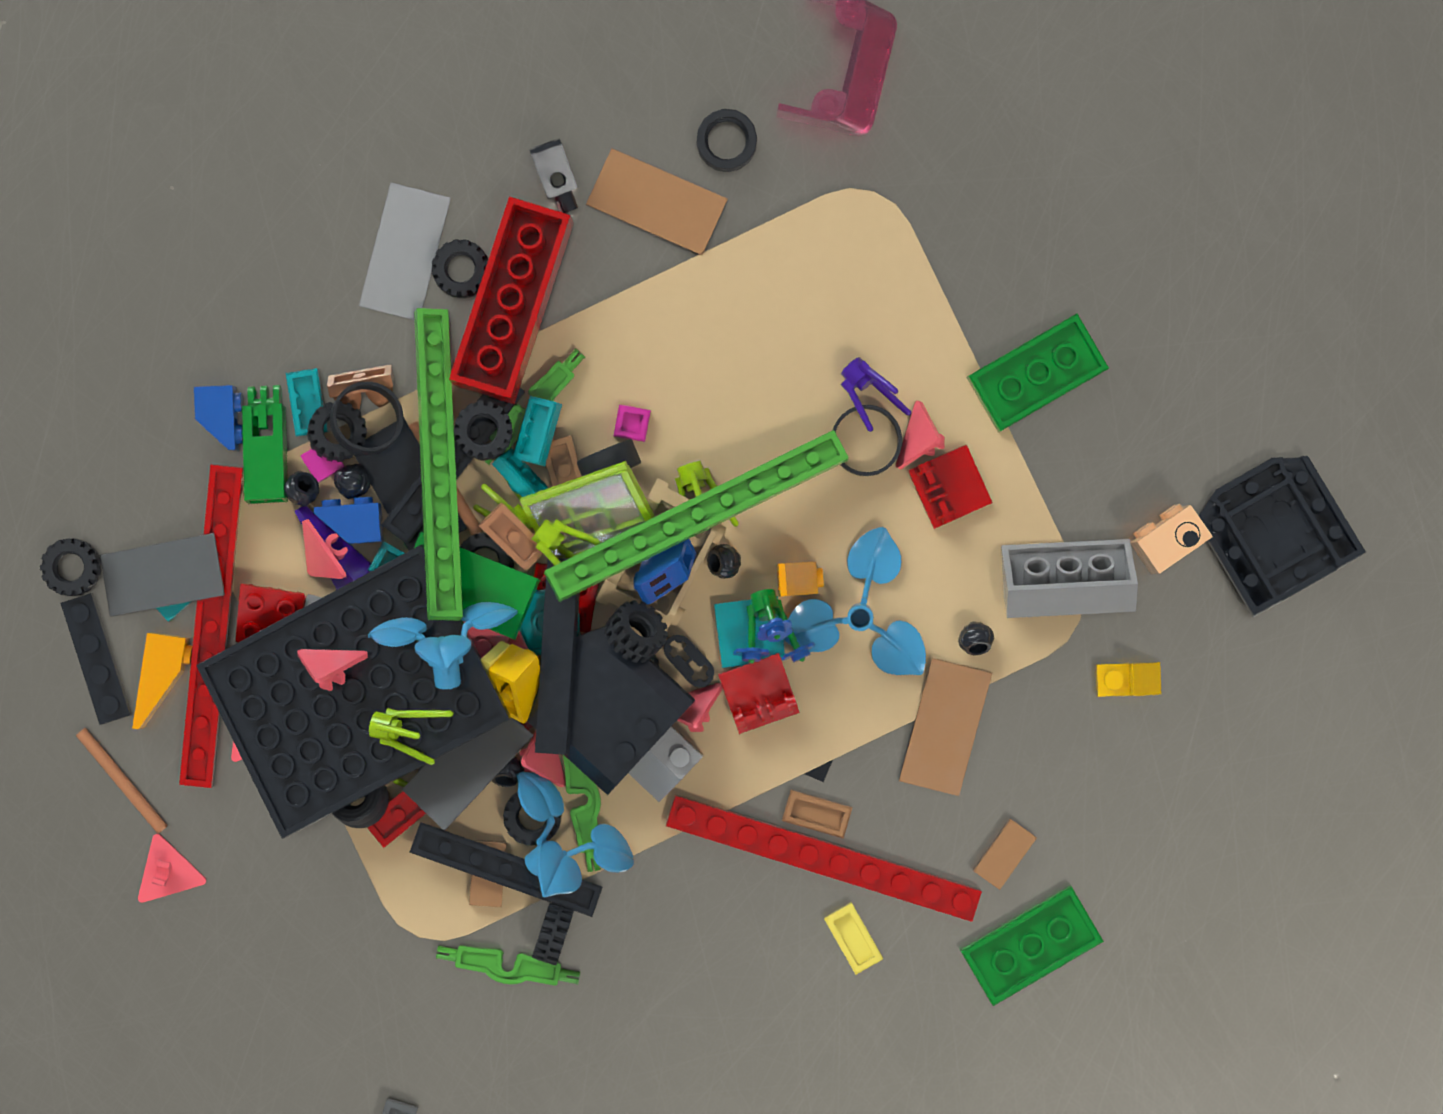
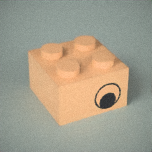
M1180 504L1173 505L1159 515L1162 521L1156 525L1153 522L1147 523L1133 533L1136 539L1130 542L1131 546L1150 574H1160L1213 537L1191 505L1183 507Z

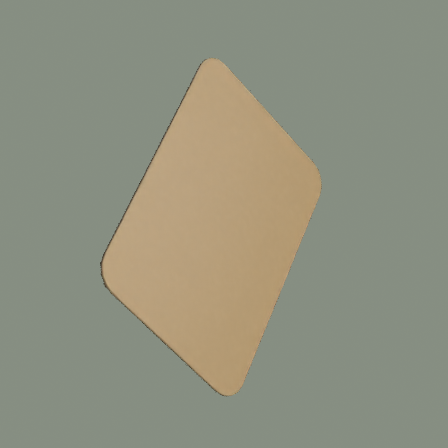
M847 188L824 194L705 251L703 255L699 254L538 331L520 386L525 391V394L517 404L526 409L530 397L528 394L530 387L541 379L557 361L563 363L576 348L580 353L572 362L580 354H583L585 359L572 371L574 378L554 400V402L562 404L553 440L571 435L578 460L607 447L629 440L613 436L619 404L651 410L645 442L633 440L641 464L631 468L646 499L657 478L669 483L667 488L678 493L675 478L679 477L677 468L683 465L701 461L703 468H709L712 479L719 486L832 431L839 417L847 410L855 407L848 392L841 386V383L846 380L841 375V372L851 361L858 357L865 360L873 370L898 389V394L894 395L911 410V414L915 402H923L938 433L945 437L944 449L935 447V455L928 456L924 454L903 469L896 468V459L892 466L880 474L859 476L848 472L841 465H838L736 515L735 517L739 522L737 527L733 526L729 519L722 522L721 525L726 527V530L719 544H728L740 554L741 566L734 577L721 579L710 572L707 565V557L711 549L716 546L712 542L679 606L685 609L677 626L670 624L667 630L668 637L666 638L668 640L673 635L687 637L714 667V678L707 686L721 683L718 674L740 667L722 668L714 604L751 600L750 595L757 591L774 589L778 600L782 602L787 619L798 604L808 599H819L828 603L833 610V619L847 617L849 609L854 604L861 603L866 578H855L850 574L847 564L848 554L854 543L862 535L878 527H884L888 530L891 538L899 548L902 563L898 575L890 582L879 584L873 580L871 581L867 605L873 610V623L887 631L892 622L898 620L908 622L918 630L925 646V669L922 675L888 674L879 669L872 658V645L877 638L881 637L879 633L869 628L865 631H856L849 624H835L840 636L838 642L832 648L823 652H810L811 655L806 657L803 662L793 663L791 658L782 661L800 713L739 734L724 690L722 689L709 710L710 721L702 722L703 732H690L688 726L679 721L672 725L703 754V757L660 802L630 774H627L609 795L599 788L601 809L597 817L598 825L607 824L616 828L627 841L633 855L682 832L666 827L675 794L729 810L914 721L917 716L932 658L992 673L991 684L1048 657L1068 642L1077 627L1081 614L1007 618L1003 591L1001 545L1058 543L1064 541L1009 427L998 433L966 378L979 370L980 367L910 222L895 203L878 193ZM452 384L454 428L456 418H458L461 410H464L471 403H476L482 394L462 389ZM872 384L863 391L855 388L854 390L862 405L881 407L896 419L901 429L903 443L911 415H905ZM415 390L398 399L402 406L403 417L408 425L417 421L419 423L418 391ZM391 403L362 416L366 421V438L397 421L396 413ZM865 409L874 428L872 432H869L858 412L854 411L840 422L836 430V435L849 457L845 464L861 472L879 470L885 467L895 455L898 444L895 427L882 413ZM348 424L340 426L341 433L346 439H349L351 432ZM332 431L324 434L329 442L339 444ZM310 441L287 452L288 478L297 471L311 474L300 456L312 449ZM516 443L511 447V449H513L514 451ZM967 444L993 503L934 529L908 470ZM355 456L350 459H344L342 462L344 466L359 464ZM474 458L456 482L457 488L479 524L486 517L473 509L475 504L490 512L498 506L482 490L481 486L483 484L488 485L512 508H515L517 504L523 507L505 478L492 465L495 459L488 465L485 460L480 461ZM525 462L548 488L552 487L546 465L544 467ZM244 474L232 586L238 603L240 584H253L254 586L272 587L273 589L280 588L292 592L299 591L305 593V596L311 594L324 597L336 591L331 578L313 577L307 572L303 526L295 513V510L301 506L289 500L288 502L246 503L244 501ZM335 474L319 483V494L315 501L308 505L313 513V507H322V500L341 499V505L354 504L353 498L346 499L338 492L334 484ZM623 481L599 489L606 504L630 496ZM706 481V487L701 489L702 494L711 490ZM371 485L367 493L358 497H373V503H381ZM685 487L686 498L690 500L695 498L694 491L688 492ZM593 492L588 493L592 508L600 507ZM633 501L610 509L616 524L637 518L639 515ZM661 501V503L664 504L669 510L673 508L672 506ZM381 503L382 520L384 521L388 514ZM558 504L539 510L544 521L546 518L552 523L556 519L562 520ZM603 512L595 514L598 529L585 532L586 534L610 527ZM383 527L384 542L405 553L408 552L404 542ZM532 527L530 531L535 535V531ZM468 529L459 533V547L463 541L471 536ZM708 530L695 535V537H703ZM560 532L565 536L561 544L577 539L574 536L567 537L566 533ZM382 542L351 545L372 562ZM703 546L694 547L697 553L695 560L697 559ZM481 548L475 552V554L499 562L497 554L490 548ZM543 554L527 571H524L514 561L513 569L534 577L536 563L547 564V557ZM816 562V568L823 569L824 587H818V594L779 597L777 564ZM641 563L630 567L631 573L635 574L639 571ZM605 580L600 582L597 596ZM684 583L673 589L676 598ZM617 589L639 600V594L637 591ZM662 596L657 600V605L655 602L647 605L665 613L669 606V599L666 596ZM596 601L591 631L605 626L609 618L619 607L610 602L606 606ZM973 621L989 626L994 633L991 649L982 655H969L960 648L958 643L960 632L964 626L969 625ZM631 627L634 630V632L642 636L638 630H636L634 627ZM675 640L671 642L670 645L673 648L670 652L671 656L680 655L686 662L690 658L684 651V648L687 646L684 641L677 643ZM784 641L785 654L793 651L792 645ZM664 645L655 654L659 659L660 668L686 692L703 688L690 684L664 654ZM540 655V656H538L539 665H541V655ZM692 660L688 665L694 670V674L691 676L693 680L696 681L699 678L703 681L707 680L706 671L708 667L705 664L699 667ZM532 727L528 731L534 735L536 729ZM531 739L527 742V744H526L522 749H525V748L528 747V745H529ZM519 752L515 755L521 761L523 755L520 756ZM559 754L560 761H561L562 768H563L564 775H565V766H564L563 755ZM419 768L401 777V779L410 782L418 773ZM491 781L445 830L473 841L506 842L507 853L524 859L529 852L538 846H528L515 841L507 833L508 831L504 826V809L510 797L518 791V783L512 787H502ZM393 782L387 784L389 802L399 795L404 787ZM553 783L563 799L564 812L562 813L561 824L557 833L548 841L557 842L561 846L562 851L565 850L567 852L578 847L570 810L573 807L587 804L588 797L583 793L568 794L566 786L559 787ZM365 797L353 802L351 805L357 806L361 804ZM523 807L519 811V820L523 827L536 830L544 825L545 821L534 820L528 816ZM427 814L385 848L381 846L367 827L351 828L345 825L383 906L399 926L419 938L446 941L466 936L542 900L503 886L502 907L469 905L471 874L409 853L420 822L442 829ZM585 852L571 856L577 862L583 880L604 870L601 868V870L595 871L592 859L593 872H587Z

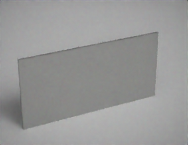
M390 182L359 306L414 320L416 308H423L432 274V260L438 250L451 200L450 197Z

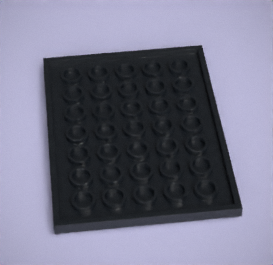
M422 544L196 665L282 839L299 832L427 764L391 746L380 744V739L370 737L369 725L376 711L386 713L387 708L394 710L453 711L452 717L397 718L402 721L403 729L419 733L420 738L413 739L399 736L398 739L394 740L434 760L512 719L489 672L481 661V656L469 632L466 638L471 641V649L463 656V663L459 664L461 684L452 689H439L435 686L433 667L429 666V663L415 652L417 640L404 646L390 647L376 643L372 638H368V634L375 627L396 618H414L424 622L427 625V630L421 634L425 638L461 635L464 624L462 620H428L425 549ZM300 649L367 651L368 658L344 670L345 683L341 685L332 682L333 690L328 691L320 688L319 683L313 680L299 659L297 651Z

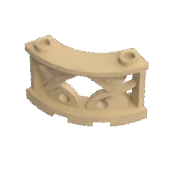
M657 478L647 497L655 517L669 510L661 501L674 508L690 499L667 488L669 483ZM722 523L708 529L701 538H696L695 536L689 538L693 547H703L692 566L689 579L684 582L677 598L674 591L671 590L664 595L669 599L667 611L662 613L655 610L654 612L656 615L661 614L663 617L661 622L667 624L665 631L668 630L670 624L677 626L685 609L679 606L712 542L716 545L719 544L726 530V527L721 525ZM630 568L606 579L596 601L606 606L610 602L620 607L626 601L630 603L632 600H637L617 590L636 591L633 584L635 574L631 573ZM640 596L639 600H637L638 604H640L642 601Z

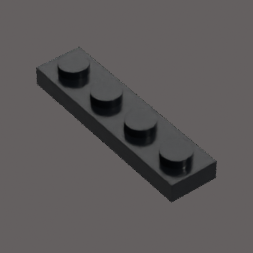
M89 593L60 603L99 725L132 715L94 594Z

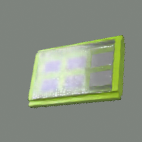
M626 461L522 497L520 500L535 533L546 518L552 523L558 519L569 527L599 539L600 543L655 517ZM562 531L560 532L565 536L561 544L575 555L596 546ZM557 549L554 552L552 551L557 558H567Z

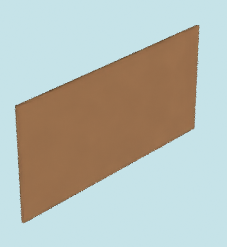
M611 148L586 205L703 255L728 199Z
M932 658L899 778L900 782L959 796L992 673Z

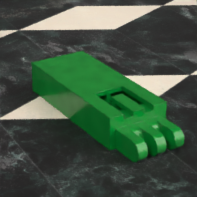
M273 385V398H269L268 386H260L259 399H256L257 392L255 386H251L247 389L248 405L242 406L244 501L248 504L288 502L284 491V485L288 480L286 407L282 404L281 385ZM267 416H273V435L260 436V430L268 429Z

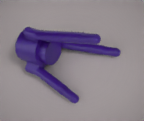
M858 357L851 361L841 372V375L846 379L841 383V386L848 392L869 432H872L874 428L854 390L855 388L863 391L872 384L905 415H911V410L894 395L898 394V389L873 370L865 360Z

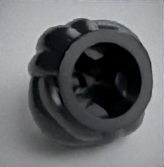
M348 464L340 468L334 475L335 487L346 499L358 498L364 495L371 485L366 470L361 468L359 464Z
M297 471L290 475L284 485L287 499L301 507H306L314 502L320 491L317 479L310 473Z
M719 544L714 546L709 552L707 565L713 575L721 579L732 578L739 571L741 556L730 545Z
M973 621L969 625L964 626L960 632L958 643L960 648L967 654L973 656L982 655L991 649L994 633L989 626Z
M514 756L492 782L502 787L515 786L518 783L516 775L524 772L521 761Z

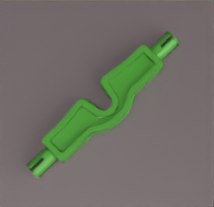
M575 348L563 363L557 361L541 379L531 386L528 394L554 402L555 398L574 378L572 371L585 359V356L580 354L572 362L580 353ZM519 404L514 405L508 413L513 433L510 445L504 452L511 449L518 440L526 411ZM497 429L490 436L491 441L495 439L497 435ZM494 459L485 460V462L490 465Z
M563 755L567 793H583L588 797L587 804L573 807L570 810L579 847L592 842L591 831L598 826L597 817L601 809V795L598 786ZM593 849L580 852H585L587 872H593L592 859L595 871L601 870L594 860Z
M438 945L437 952L442 953L436 954V959L455 962L456 968L486 973L491 979L503 984H518L527 980L554 986L558 984V981L578 985L579 978L574 977H580L581 972L563 969L560 962H557L555 966L539 961L525 953H519L516 957L514 968L507 971L502 966L503 950L498 948L459 945L458 949Z

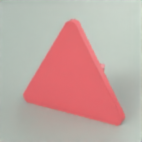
M916 401L901 451L896 462V468L903 469L924 454L928 456L935 455V447L939 449L945 448V437L938 433L921 401Z
M309 519L302 521L308 574L313 577L345 578L346 572L338 561L344 558L348 549L344 547L341 550H335L331 546L339 537L337 533L329 535L324 542Z
M300 649L297 651L299 659L313 680L319 683L320 688L328 691L333 690L332 682L341 685L345 683L344 670L368 658L367 651Z
M715 683L688 692L695 701L677 721L687 725L690 732H703L702 722L710 721L709 710L722 691V684Z
M535 731L528 747L519 752L520 756L523 755L521 764L525 767V772H534L559 787L566 786L559 754L535 753Z
M155 834L152 838L138 901L144 903L202 886L207 880L161 834Z

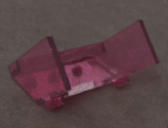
M810 0L835 6V15L838 22L844 27L857 30L842 92L833 89H824L818 92L813 99L811 111L779 103L777 117L853 136L865 135L874 124L897 30L896 18L891 12L867 0Z

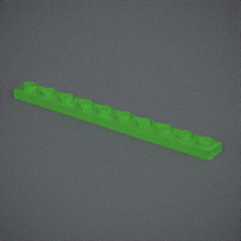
M416 308L414 323L428 620L460 621L463 617L452 383L449 380L451 374L448 309Z
M832 430L545 570L544 574L558 601L561 602L847 462L849 457L835 431Z

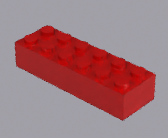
M509 196L449 377L453 386L515 404L574 225L571 215Z

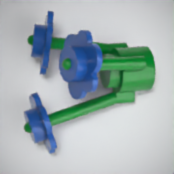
M764 589L751 594L752 605L746 607L749 617L748 648H738L733 651V655L742 656V661L751 664L761 661V657L769 656L768 649L755 648L756 617L758 616L759 621H769L767 624L759 626L757 634L759 640L778 642L788 636L794 650L785 654L781 658L782 661L790 658L793 663L805 661V658L811 655L809 650L815 646V643L812 642L800 647L791 627L792 622L787 619L781 600H777L775 590Z

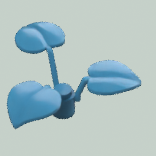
M878 527L866 532L854 543L848 554L847 564L850 574L855 578H866L861 603L854 604L849 609L847 617L833 619V610L828 603L819 599H808L794 608L788 620L792 622L791 627L800 647L812 642L815 643V646L809 652L829 650L838 642L840 634L835 624H849L856 631H865L869 628L881 635L872 645V658L879 669L893 675H922L925 669L926 652L924 642L918 630L908 622L898 620L892 622L887 631L873 623V610L867 605L871 581L873 580L879 584L888 583L898 575L901 568L902 560L899 548L886 528ZM786 636L783 640L791 645L788 636Z
M481 602L470 605L463 610L461 620L465 621L462 626L460 636L449 635L439 638H425L421 634L427 630V625L424 622L414 618H396L375 627L368 634V638H372L376 643L390 647L404 646L417 640L415 652L428 662L429 666L433 667L435 686L439 689H452L461 684L459 664L463 663V656L471 649V641L466 638L468 630L471 627L480 630L496 627L514 617L518 611L500 603Z
M520 772L516 775L518 779V797L524 811L536 821L544 822L547 820L543 833L536 839L538 846L525 856L526 867L532 874L539 877L542 897L569 894L581 886V871L577 862L571 856L588 849L594 850L595 862L607 871L619 873L633 867V854L627 841L616 828L607 824H599L592 829V842L567 852L565 850L562 851L561 846L557 842L546 841L555 823L554 817H558L564 812L561 794L553 783L538 774Z

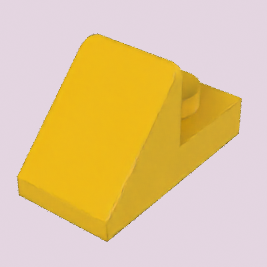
M1160 662L1096 664L1097 697L1161 694Z

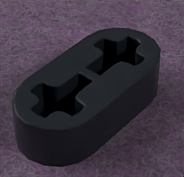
M673 635L668 638L664 645V654L673 666L695 687H705L710 684L714 678V667L687 637ZM675 640L677 643L684 641L687 646L684 648V651L690 657L686 662L680 655L671 656L670 652L673 648L670 644L672 641ZM692 660L699 667H702L704 664L708 667L706 671L707 680L703 681L700 678L696 681L693 680L691 676L694 674V670L688 665Z

